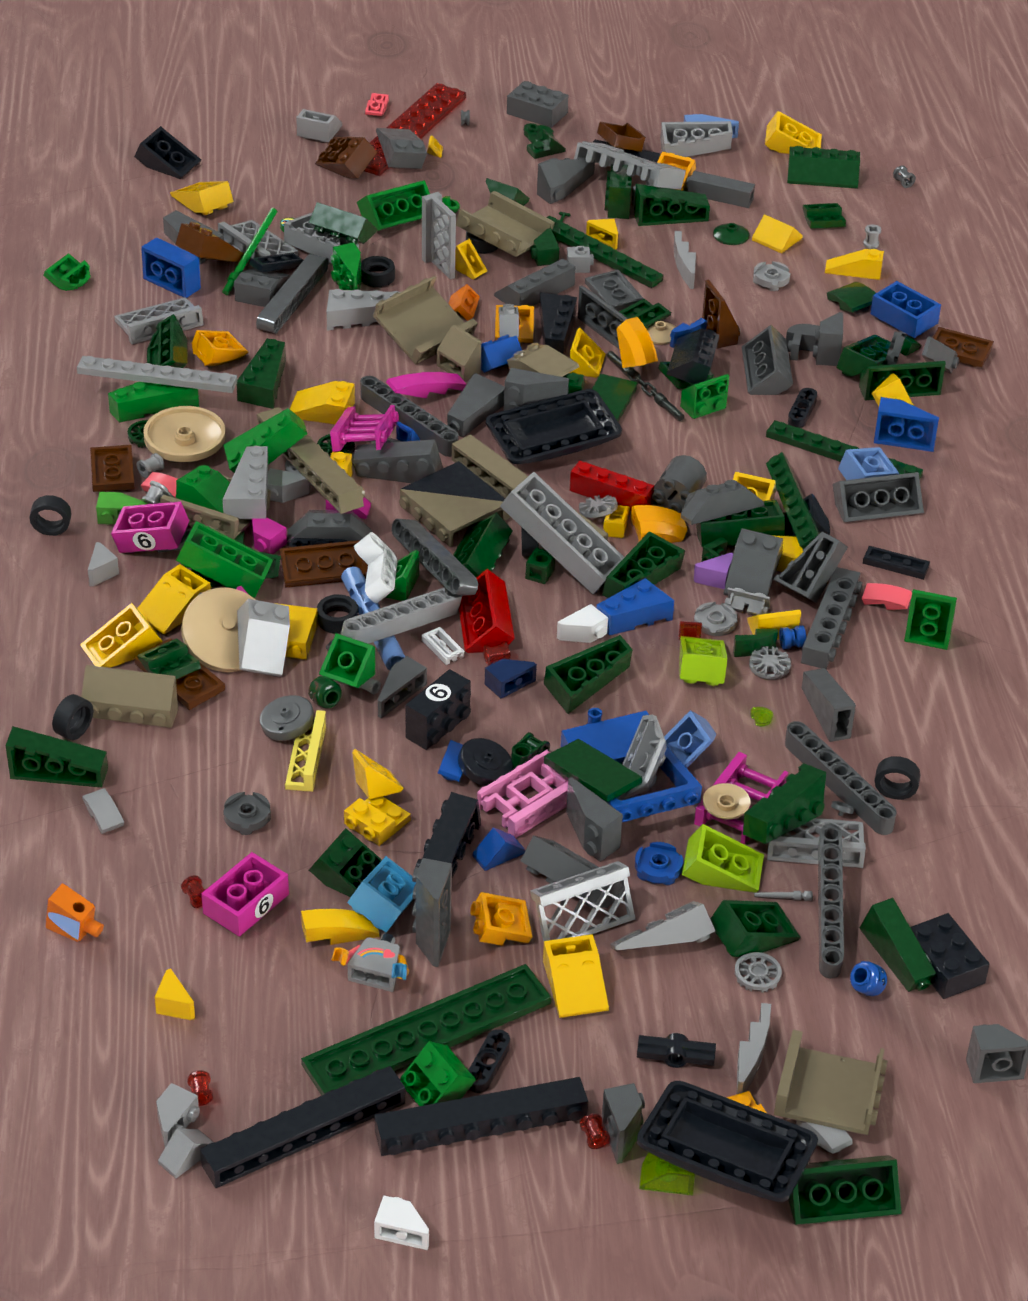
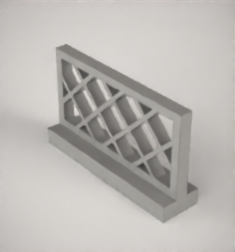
M435 192L422 196V260L425 263L432 262L450 280L454 279L456 214L442 202V194Z
M253 220L234 225L220 222L218 223V232L224 235L225 242L245 253L261 225ZM267 230L251 258L292 252L298 256V250Z
M186 297L114 316L115 322L129 336L131 344L151 340L157 331V324L172 314L176 316L183 331L204 325L202 308L199 305L194 306Z
M814 818L802 825L809 828L804 830L801 827L793 829L797 834L792 836L786 833L769 842L767 860L818 864L819 837L816 838L811 834L814 832L820 834L823 825L832 823L841 828L842 836L845 837L842 839L843 866L863 868L866 850L863 822ZM847 829L858 830V831H856V832H854V833L851 834L850 832L847 831Z
M617 861L530 890L531 898L536 903L543 942L550 940L549 933L554 925L563 929L557 938L562 939L594 934L635 920L627 878L630 876L629 867ZM621 881L622 889L616 897L609 893L613 884ZM599 889L602 893L596 903L588 901L587 898L591 891ZM607 895L615 899L608 912L600 908ZM576 896L580 900L572 912L565 908V905L571 897ZM585 902L593 906L587 919L578 915ZM621 902L626 906L627 915L616 917L613 914ZM555 904L558 908L552 918L549 919L545 916L544 907ZM563 910L571 914L564 927L556 923ZM598 910L607 914L601 924L595 925L592 923ZM576 917L583 920L584 924L580 931L572 932L569 930Z

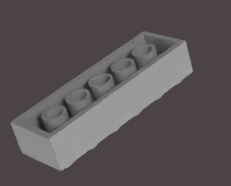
M535 472L513 489L500 505L506 513L592 594L605 583L606 577L625 558Z

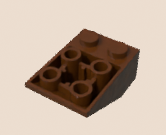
M334 137L329 141L327 148L319 154L315 164L343 177L358 179L377 151L365 137Z

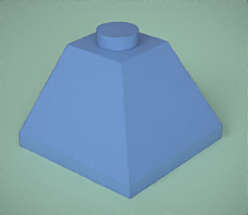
M880 447L848 449L845 451L838 467L846 480L899 474Z
M690 710L664 738L669 749L688 768L714 741L716 732L707 719Z

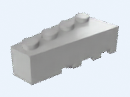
M731 121L661 122L660 141L662 152L688 157L731 149L733 133Z
M312 213L284 223L285 243L310 254L326 257L330 263H332L333 247L350 243L346 241V238L341 237L337 239L330 236L328 232L321 234L314 231V227L309 223Z
M267 446L246 447L223 497V513L239 519L266 518L268 489Z

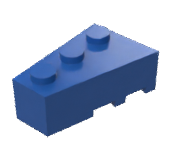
M644 578L600 602L596 608L608 617L607 634L614 635L634 630L637 625L647 624V626L654 625V621L662 619L666 621L673 620L674 600Z

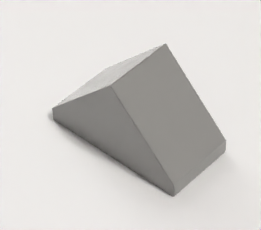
M100 542L95 544L88 567L89 586H96L119 574L118 558Z
M176 1128L158 1159V1164L177 1179L201 1160L200 1149L213 1143V1141L199 1129Z

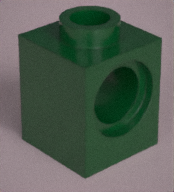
M536 548L526 562L525 579L545 585L555 570V558L548 551Z

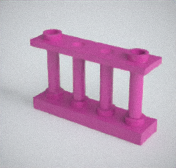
M390 405L385 414L359 415V413H356L355 407H347L330 431L332 452L341 451L347 442L376 441V450H381L396 426V422L399 421V414L397 411L395 412V405Z
M738 752L713 786L722 783L737 785L744 789L750 798L759 801L763 797L768 798L771 790L776 786H783L786 783L788 772L784 770L778 780H775L749 769L748 765H746L747 755ZM740 777H747L771 789L765 794L737 781ZM703 799L697 805L695 825H705L708 820L714 819L742 831L740 843L745 845L750 837L743 835L744 822L738 819H721L713 816L705 809Z

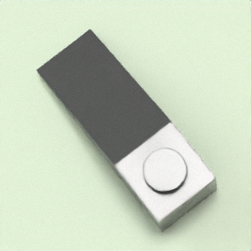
M928 336L922 352L923 358L926 362L945 361V372L952 373L953 368L956 369L959 363L956 351Z
M408 656L392 666L378 698L379 718H383L427 685V668Z

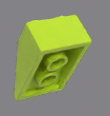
M680 636V679L692 684L697 683V681L706 682L707 685L718 686L719 683L724 684L728 659L724 641Z
M702 824L688 838L682 875L702 885L757 893L759 891L764 854Z

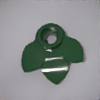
M530 123L526 124L523 128L524 135L532 143L543 140V129L554 137V131L544 125Z

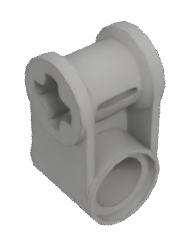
M151 481V486L146 496H143L141 500L149 504L160 503V498L163 495L173 496L164 485Z

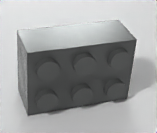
M523 81L507 95V114L552 128L568 113L569 95L561 91L548 89L545 86L532 84L529 81Z

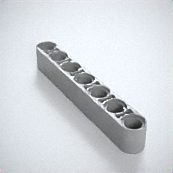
M444 587L345 620L340 635L369 644L457 614L463 595L452 594Z

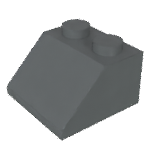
M839 312L821 321L819 329H815L814 341L818 342L817 345H813V357H816V365L837 366L843 340V312Z
M999 1024L973 1026L966 1056V1062L973 1083L1024 1079L1028 1064V1040Z
M634 1083L604 1089L601 1123L617 1164L624 1161L637 1141L640 1126L643 1125L642 1109L645 1108L643 1094L638 1093Z

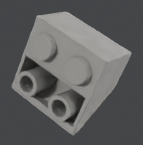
M303 109L296 117L297 136L306 139L329 142L342 127V122L336 116Z

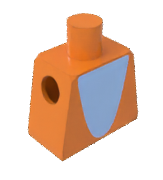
M63 883L48 899L46 928L78 942L87 933L97 938L101 934L104 924L94 919V904Z

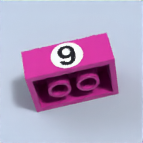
M181 501L123 506L111 535L119 553L177 549L188 526L189 519Z
M251 852L201 893L203 914L240 937L289 895L288 874Z

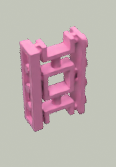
M548 750L535 755L531 760L517 766L506 775L500 776L496 781L482 787L477 792L479 809L488 812L496 807L504 814L502 815V826L504 828L508 827V833L515 838L567 807L569 778H563L553 768L544 763V756L550 753ZM541 774L544 778L541 780L538 775ZM553 784L557 788L553 790L550 785ZM529 786L539 792L530 799L520 793ZM506 795L509 800L506 801L502 797ZM518 805L521 810L518 811L514 807Z

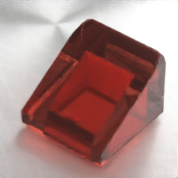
M680 621L679 640L680 636L701 638L702 622Z

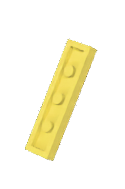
M316 711L314 723L310 727L312 734L307 736L304 733L295 738L285 790L313 792L326 731V711ZM307 743L309 749L302 751L299 747ZM304 759L306 764L300 768L296 763ZM301 776L304 783L292 782V779Z

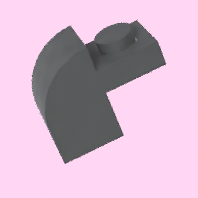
M796 324L787 330L786 343L788 352H791L790 360L797 361L800 350L813 352V345H817L818 342L814 341L815 329H819L818 325Z

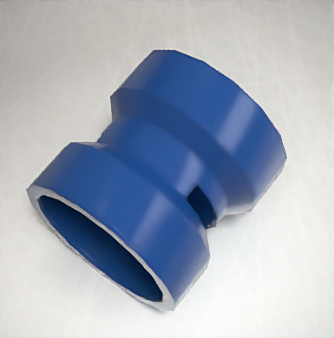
M803 625L795 626L794 629L788 627L780 628L779 639L782 649H790L792 646L798 648L804 646L806 631Z

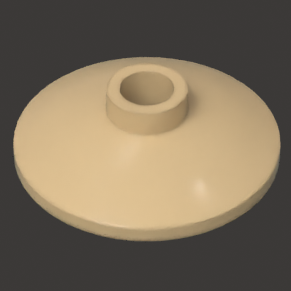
M657 321L646 329L653 344L666 345L670 344L671 330L676 328V326L669 322Z
M728 783L716 784L708 788L704 793L703 805L715 817L735 819L743 816L749 810L750 797L744 789L737 785Z

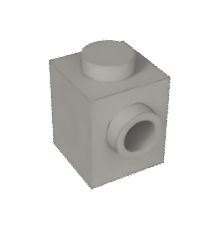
M567 247L566 261L576 267L575 273H590V265L594 263V256L590 254L589 247Z

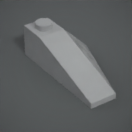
M692 901L665 914L666 920L652 921L647 924L645 931L642 932L641 929L633 931L610 945L614 950H625L694 941L700 943L709 939L710 934L715 932V929L704 904Z

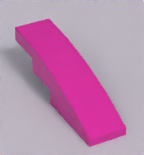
M446 372L405 374L389 378L386 381L395 393L427 398L429 392L445 395L448 388L463 391L467 385L458 374Z

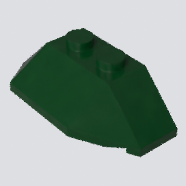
M172 314L157 324V331L152 336L147 348V363L183 368L188 364V340L176 316Z

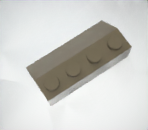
M86 665L81 697L92 703L94 710L93 718L172 728L178 712L176 676Z

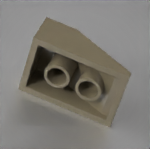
M539 343L528 345V349L515 352L514 356L507 360L510 369L516 368L560 377L579 368L577 362L552 347L539 345Z

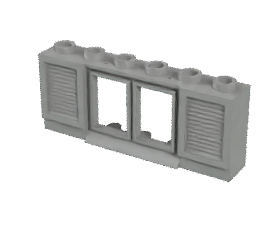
M578 142L574 159L586 157V162L593 163L595 160V163H599L601 167H611V164H614L613 170L616 172H620L623 165H628V176L638 175L643 181H648L649 178L654 179L653 186L681 190L686 170L665 163H657L625 153L622 149L603 143Z

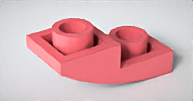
M372 93L370 100H368L365 114L383 116L388 105L389 95Z
M152 472L141 484V487L144 491L148 492L151 486L150 482L156 481L164 485L172 496L176 498L177 478L163 473Z
M867 583L862 601L864 605L884 604L887 610L907 609L912 592L898 586Z

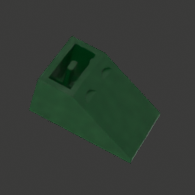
M345 828L312 865L309 871L327 887L351 897L362 881L382 859Z

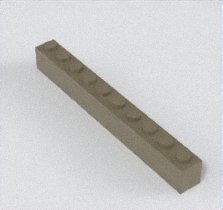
M277 407L258 413V425L282 412V410ZM304 436L282 454L340 514L364 507L363 498L365 497L363 487L359 486L354 478L350 477L335 460L333 461L329 454L324 452L320 445L313 441L311 436Z
M471 434L452 443V461L455 463L461 462L505 499L513 489L528 477L520 469L513 466ZM577 512L608 541V533Z

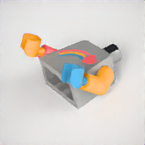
M388 933L383 934L380 940L370 937L366 938L361 945H357L349 951L336 947L331 959L333 962L339 961L343 966L348 965V981L390 992L394 991L397 978L406 980V976L409 974L406 959L400 954V946L395 944V937Z

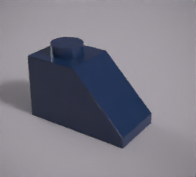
M501 659L485 667L484 684L502 699L535 682L537 664L529 661Z

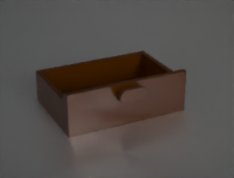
M600 121L597 134L613 147L642 152L646 136L629 123L617 125Z

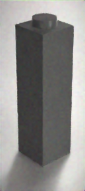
M694 171L686 180L688 192L705 194L709 200L749 208L754 200L755 184L698 171Z

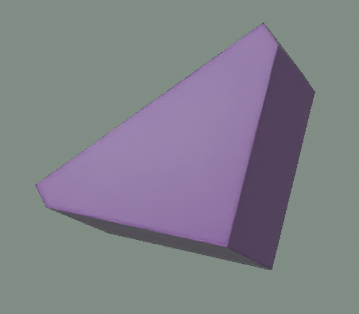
M731 552L695 564L694 582L725 589L733 553Z

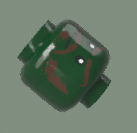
M319 676L311 682L308 694L310 699L318 706L328 709L334 707L340 701L342 690L340 685L326 676Z

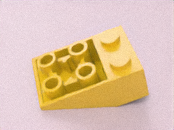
M179 564L162 576L137 609L153 628L165 635L182 623L189 604L200 592L203 593L210 590L211 584Z
M593 934L544 941L543 963L559 1018L609 1011L599 953Z

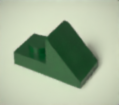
M544 129L542 141L527 144V152L534 159L566 152V148Z

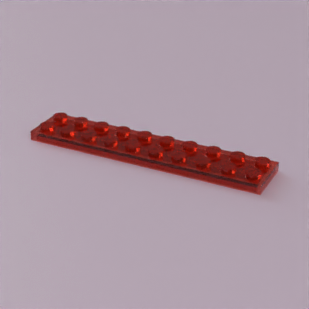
M436 83L387 128L410 129L421 139L466 99V92L458 88H451L444 84ZM376 136L370 144L377 153L364 171L381 176L389 167L379 138Z

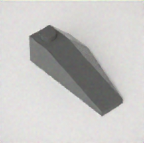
M586 157L577 159L564 158V160L551 158L539 163L537 195L549 204L564 199L594 175L595 160L593 163L586 162Z

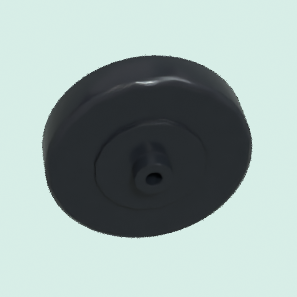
M474 738L464 743L458 754V764L462 772L470 780L483 786L491 784L500 776L506 775L513 770L510 754L500 744L489 739Z

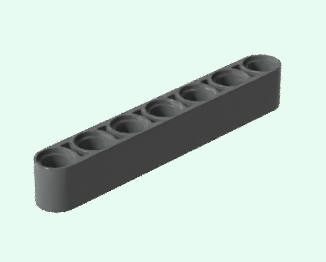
M309 254L258 315L257 329L276 334L327 272L329 259Z
M364 376L361 378L360 397L364 402L382 414L386 413L390 405H395V412L397 411L399 414V422L412 428L420 440L435 439L439 453L448 457L452 456V443L459 439V435L455 430L403 395L395 393L374 376Z
M398 518L393 521V536L410 553L417 549L419 551V562L452 594L470 596L476 594L478 589L477 578L418 521Z
M799 721L790 722L786 730V748L802 763L825 771V785L844 803L855 808L854 812L876 833L881 835L891 834L894 830L897 814L895 807L808 726Z
M832 823L823 825L818 842L819 971L822 976L830 979L840 975L844 959L842 830L839 826Z

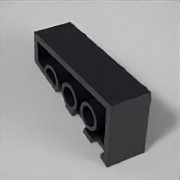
M540 292L539 312L543 345H548L565 355L577 316V297Z
M451 792L448 800H444L442 804L440 819H436L434 822L431 839H427L425 842L422 858L452 863L453 878L458 868L457 859L463 860L466 852V843H472L474 829L479 830L481 826V816L478 799ZM418 859L415 867L420 866L422 859Z

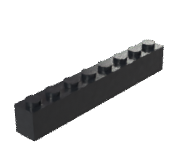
M391 1066L376 1070L368 1076L353 1080L343 1087L330 1090L318 1098L305 1101L295 1108L279 1113L277 1116L260 1121L252 1127L235 1132L220 1141L208 1144L200 1149L201 1166L216 1189L373 1119L376 1114L386 1113L404 1105L405 1086Z
M575 1077L374 1115L375 1135L381 1156L397 1155L402 1152L423 1150L439 1145H450L465 1140H476L481 1137L502 1135L518 1130L524 1131L534 1127L551 1126L566 1121H577L587 1118L588 1099L581 1078Z

